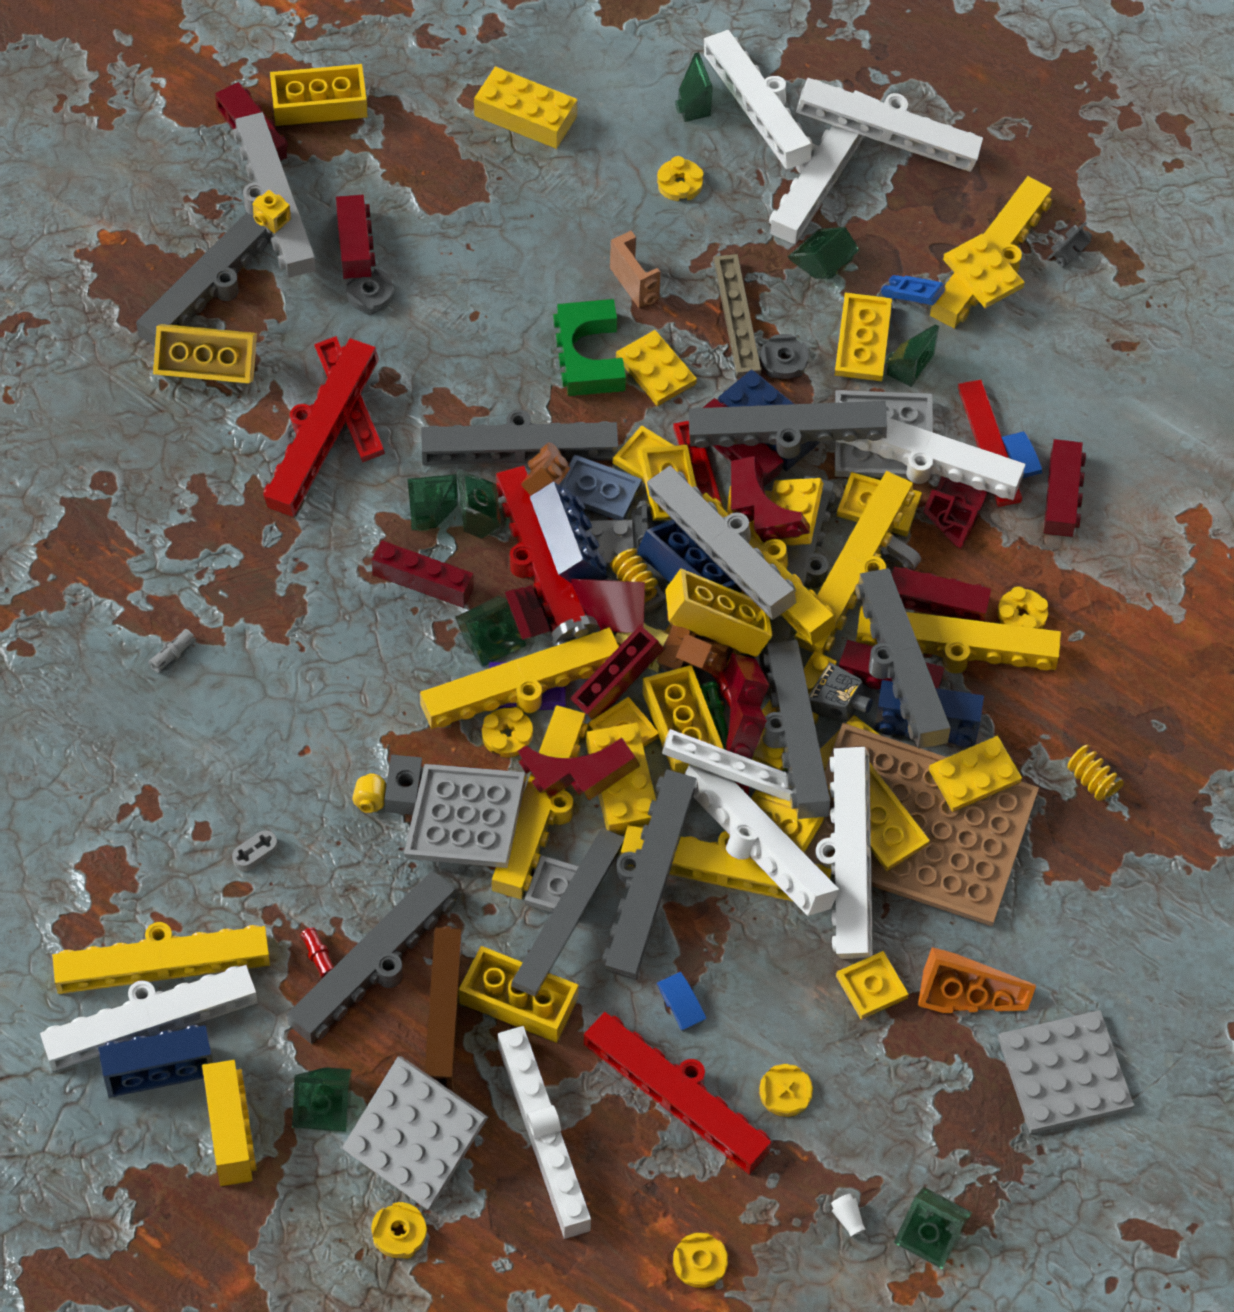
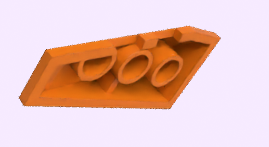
M932 947L923 970L918 1005L941 1013L965 1010L969 1012H978V1010L1025 1011L1029 1008L1036 985L961 955Z

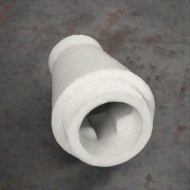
M846 1194L831 1203L833 1207L832 1212L851 1237L866 1230L861 1219L856 1198L853 1199L851 1194Z

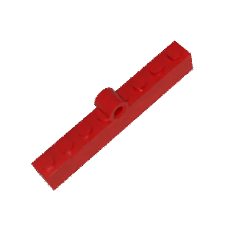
M349 338L346 346H342L336 364L331 366L325 384L320 386L314 404L310 406L298 404L291 409L289 416L296 437L293 443L287 446L282 463L276 466L271 483L265 486L263 496L268 508L292 517L297 513L379 361L375 346Z
M523 465L496 473V483L493 484L496 497H501L503 502L501 509L504 517H509L511 522L509 523L511 535L513 538L517 537L519 542L510 551V571L519 578L533 577L535 581L533 583L536 597H541L543 601L541 607L545 618L549 617L551 621L549 626L552 634L559 625L567 620L573 619L575 623L582 621L580 616L586 615L572 584L558 575L532 505L531 495L521 485L528 475Z
M606 1012L584 1033V1046L750 1175L770 1153L771 1141L763 1130H756L749 1124L745 1116L730 1110L722 1098L714 1097L707 1092L704 1086L705 1068L700 1061L687 1059L680 1065L671 1064L665 1059L664 1054L655 1047L652 1049L645 1043L640 1034L634 1031L630 1032L624 1027L623 1022L614 1015L611 1017Z

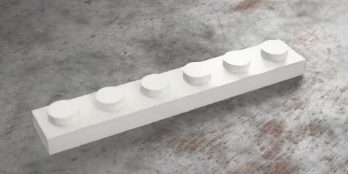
M669 730L662 754L790 801L792 788H787L786 772L674 730Z

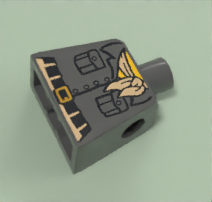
M830 662L809 695L812 712L819 716L848 721L856 710L868 713L873 703L872 699L864 696V686L861 679Z

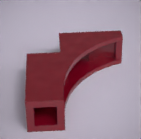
M755 456L731 461V511L746 515L749 522L754 520V530L762 543L771 539L796 538L800 535L810 534V524L802 512L782 508L767 498L763 486V469Z
M732 653L724 673L729 687L731 702L730 725L725 750L752 760L767 722L760 707L769 684L755 658Z
M622 737L600 751L574 758L547 756L532 750L526 745L517 751L522 758L518 763L526 774L530 772L533 774L535 779L531 782L540 794L545 792L549 799L569 785H572L579 796L584 793L590 801L640 767L638 760Z

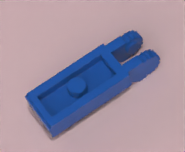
M893 275L889 279L890 285H884L880 291L884 297L892 298V300L897 298L934 305L946 288L944 283Z

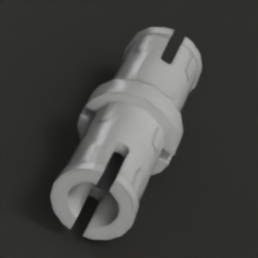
M184 629L170 643L166 642L163 645L164 648L148 661L151 665L150 667L155 672L160 673L174 659L178 660L181 657V653L196 641V638L193 637L194 635L188 629Z

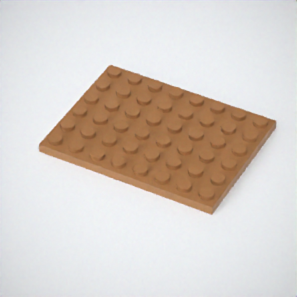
M842 723L834 748L865 747L869 752V762L930 840L928 846L888 871L884 869L871 851V886L993 926L1039 787L1020 782L952 812L928 770L929 765L947 757ZM834 748L830 757H834ZM830 759L825 770L827 787L830 786L831 782H834V772L830 770ZM830 796L829 816L824 817L804 853L814 864L823 865L816 856L818 843L825 838H831V833H835V823L831 822L830 816L831 807L835 806ZM835 850L829 851L827 857H832L835 854Z

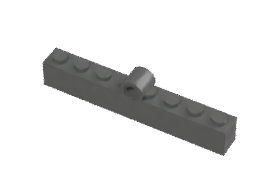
M246 212L136 321L138 336L155 346L157 325L188 326L191 319L197 313L202 312L206 304L213 297L223 301H230L236 298L239 293L237 273L243 267L248 266L258 252L265 249L267 243L273 237L272 232L268 233L265 226L257 224L253 215Z
M886 401L689 409L690 446L705 448L709 445L730 447L734 444L754 446L758 443H770L776 445L777 453L781 457L791 459L800 453L801 444L808 441H819L821 443H828L832 440L853 442L857 439L878 441L882 438H887Z
M514 410L508 414L507 424L503 425L480 424L477 426L421 427L422 465L528 463L529 460L540 453V449L548 442L553 443L559 449L561 456L567 462L571 461L574 455L591 461L613 460V457L618 453L617 422H576L569 424L555 422L551 424L531 423V417L528 412Z
M805 475V478H804V479H810V478H814V477H810V476H806V475ZM823 479L821 480L824 485L811 544L786 545L789 562L787 571L792 575L796 574L802 581L803 586L808 588L823 586L827 579L829 567L826 557L817 553L816 549L817 546L822 547L825 536L822 528L823 526L828 527L831 513L827 511L829 506L834 507L837 493L833 492L834 482ZM781 615L773 620L770 618L772 637L768 643L792 641L795 639V635H792L793 627ZM767 644L762 649L763 653H767Z
M889 568L860 573L859 584L855 586L858 599H862L864 617L870 620L871 635L878 642L871 650L868 668L870 674L878 679H892L894 696L896 699L899 698L901 703V715L903 719H907L909 736L915 740L918 749L948 743L950 725Z
M798 641L767 643V653L762 655L763 667L768 668L769 673H766V680L769 684L768 688H772L773 691L770 693L771 707L776 708L777 712L770 713L765 717L767 722L763 730V742L771 748H784L782 764L783 768H788L786 784L788 789L792 788L790 805L791 809H796L797 818L829 816L830 798Z
M666 769L664 777L660 776L657 782L656 791L659 792L657 801L652 800L648 812V815L652 816L649 825H644L640 839L644 840L642 849H637L635 853L625 852L617 860L618 877L622 882L626 883L625 888L629 890L627 897L621 898L617 911V913H621L619 922H614L610 932V937L613 938L611 948L606 947L603 954L602 962L605 963L607 972L634 980L637 979L697 786L696 777ZM627 865H634L636 867L633 871L624 869Z
M431 871L287 1013L288 1025L312 1045L317 1039L321 1040L325 1037L330 1026L336 1020L340 1021L344 1018L348 1008L354 1002L358 1003L362 1000L366 990L372 984L376 985L379 983L386 988L397 986L403 977L402 954L408 948L412 949L420 940V936L426 930L430 931L438 922V918L444 912L448 913L452 910L456 903L455 888L434 871Z

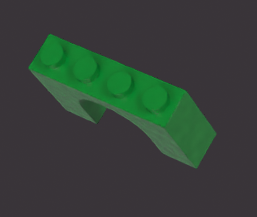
M614 299L557 304V314H553L554 328L559 329V333L555 334L557 348L561 347L562 353H558L559 367H564V373H561L562 387H567L568 396L625 391L626 375L623 358L592 360L581 356L573 347L584 336L617 332V315Z

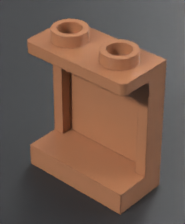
M629 231L611 240L610 269L637 307L641 308L645 305H651L659 299L661 272L658 268L649 272L643 270L635 259L636 236L632 231Z

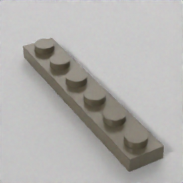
M738 254L714 256V266L736 377H743L751 369L758 375H761Z

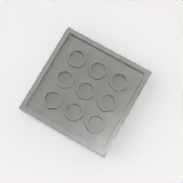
M836 390L835 403H840V401H886V415L888 418L933 432L932 394ZM835 441V476L850 477L851 472L871 478H882L885 472L889 471L901 478L908 479L906 475L907 465L891 458H884L870 451L860 450L847 443ZM931 474L929 480H933V474Z
M425 764L404 851L405 858L508 868L527 779L525 772Z
M1100 1010L999 1033L998 1041L1030 1134L1133 1110L1134 1104Z
M399 1056L342 1149L424 1208L430 1210L488 1117L411 1062Z

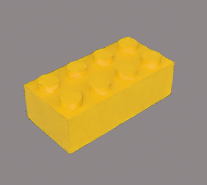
M362 64L270 72L275 126L368 118Z
M495 66L474 98V116L557 149L577 118L578 99Z
M166 324L157 325L153 374L251 383L254 380L257 333Z
M684 569L678 571L665 589L669 622L677 627H684L699 636H706L721 645L730 646L743 654H749L754 657L759 655L772 637L770 617L749 596Z
M692 665L643 678L642 694L654 726L659 732L662 747H664L667 734L671 729L724 749ZM666 755L671 771L681 774L686 773L690 764Z
M637 722L588 731L586 737L588 755L606 748L622 737L640 764V767L598 794L606 830L618 835L626 834L628 825H649L652 817L648 815L652 800L656 801Z
M480 946L459 988V1003L516 1027L524 1026L526 1031L557 1043L578 1000L579 985L549 973L536 997L511 987L512 980L523 962Z
M235 1060L204 1064L202 1068L220 1186L253 1181L252 1171H257L242 1069H236Z

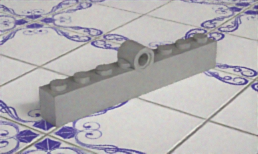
M263 112L235 119L236 129H233L236 143L240 142L241 144L239 151L242 161L246 160L248 163L245 165L248 178H253L254 183L248 184L243 190L246 212L253 215L252 204L254 200L268 190L276 195H281L290 204L291 220L276 233L272 232L271 242L274 251H279L280 256H277L280 269H285L288 278L316 271L315 257Z
M671 466L647 481L650 497L772 620L796 604V589L793 583L788 579L784 580L780 576L777 567L772 563L769 565L764 560L761 551L758 548L753 549L749 545L751 532L746 515L732 513L722 518L718 514L715 505L710 501L707 503L699 489L695 486L691 487L684 474L680 471L676 472Z

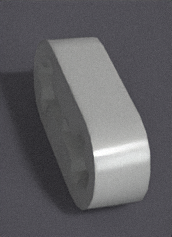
M892 536L887 548L882 547L880 551L884 557L902 568H909L912 571L921 562L920 555L914 549Z
M261 831L236 847L232 853L235 868L242 872L249 871L271 857L277 851V838L275 834L270 831ZM261 841L270 842V847L261 846ZM239 856H248L249 861L246 862L245 860H240Z

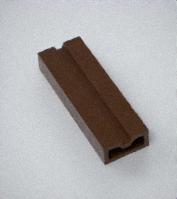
M444 926L442 928H435L425 1073L453 1092L462 966V929Z

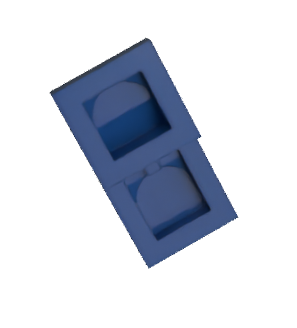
M1024 431L1002 437L1010 459L1025 464L1023 478L1042 474V467L1037 454Z
M681 972L656 983L667 1007L670 1006L681 1030L707 1019L694 992Z

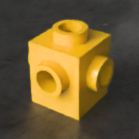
M270 190L258 196L252 204L253 218L260 226H265L273 233H276L291 220L290 204L281 195H276Z

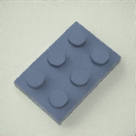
M574 455L569 464L570 470L559 486L562 488L566 487L574 497L578 496L582 500L585 509L615 520H624L642 485V479Z

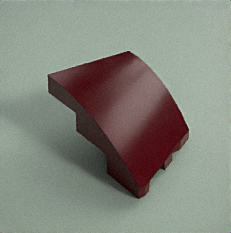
M941 476L936 490L932 489L923 513L957 548L962 549L978 519L989 492L977 490L970 485L954 482L949 478Z
M571 579V584L586 616L594 617L600 626V630L610 628L613 632H633L639 625L644 627L645 582Z
M532 585L505 592L522 640L550 632Z

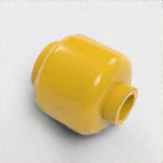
M367 774L360 777L356 782L352 796L353 803L364 813L380 811L385 805L387 783L377 774Z

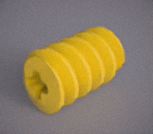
M631 548L615 556L610 563V567H612V571L617 574V578L620 581L645 582L644 603H646L657 594L658 590L655 587L658 581L656 578H652L653 573L647 570L648 566L645 563H642V557L637 556L638 551L635 548Z
M1084 745L1072 756L1067 768L1070 772H1074V776L1077 779H1081L1083 786H1088V791L1091 794H1095L1094 797L1097 801L1105 800L1114 795L1123 786L1124 781L1120 780L1115 783L1114 780L1117 774L1112 773L1108 776L1107 773L1111 769L1110 766L1107 765L1101 768L1100 766L1104 760L1100 758L1094 761L1097 752L1092 751L1088 754L1087 751L1090 745Z

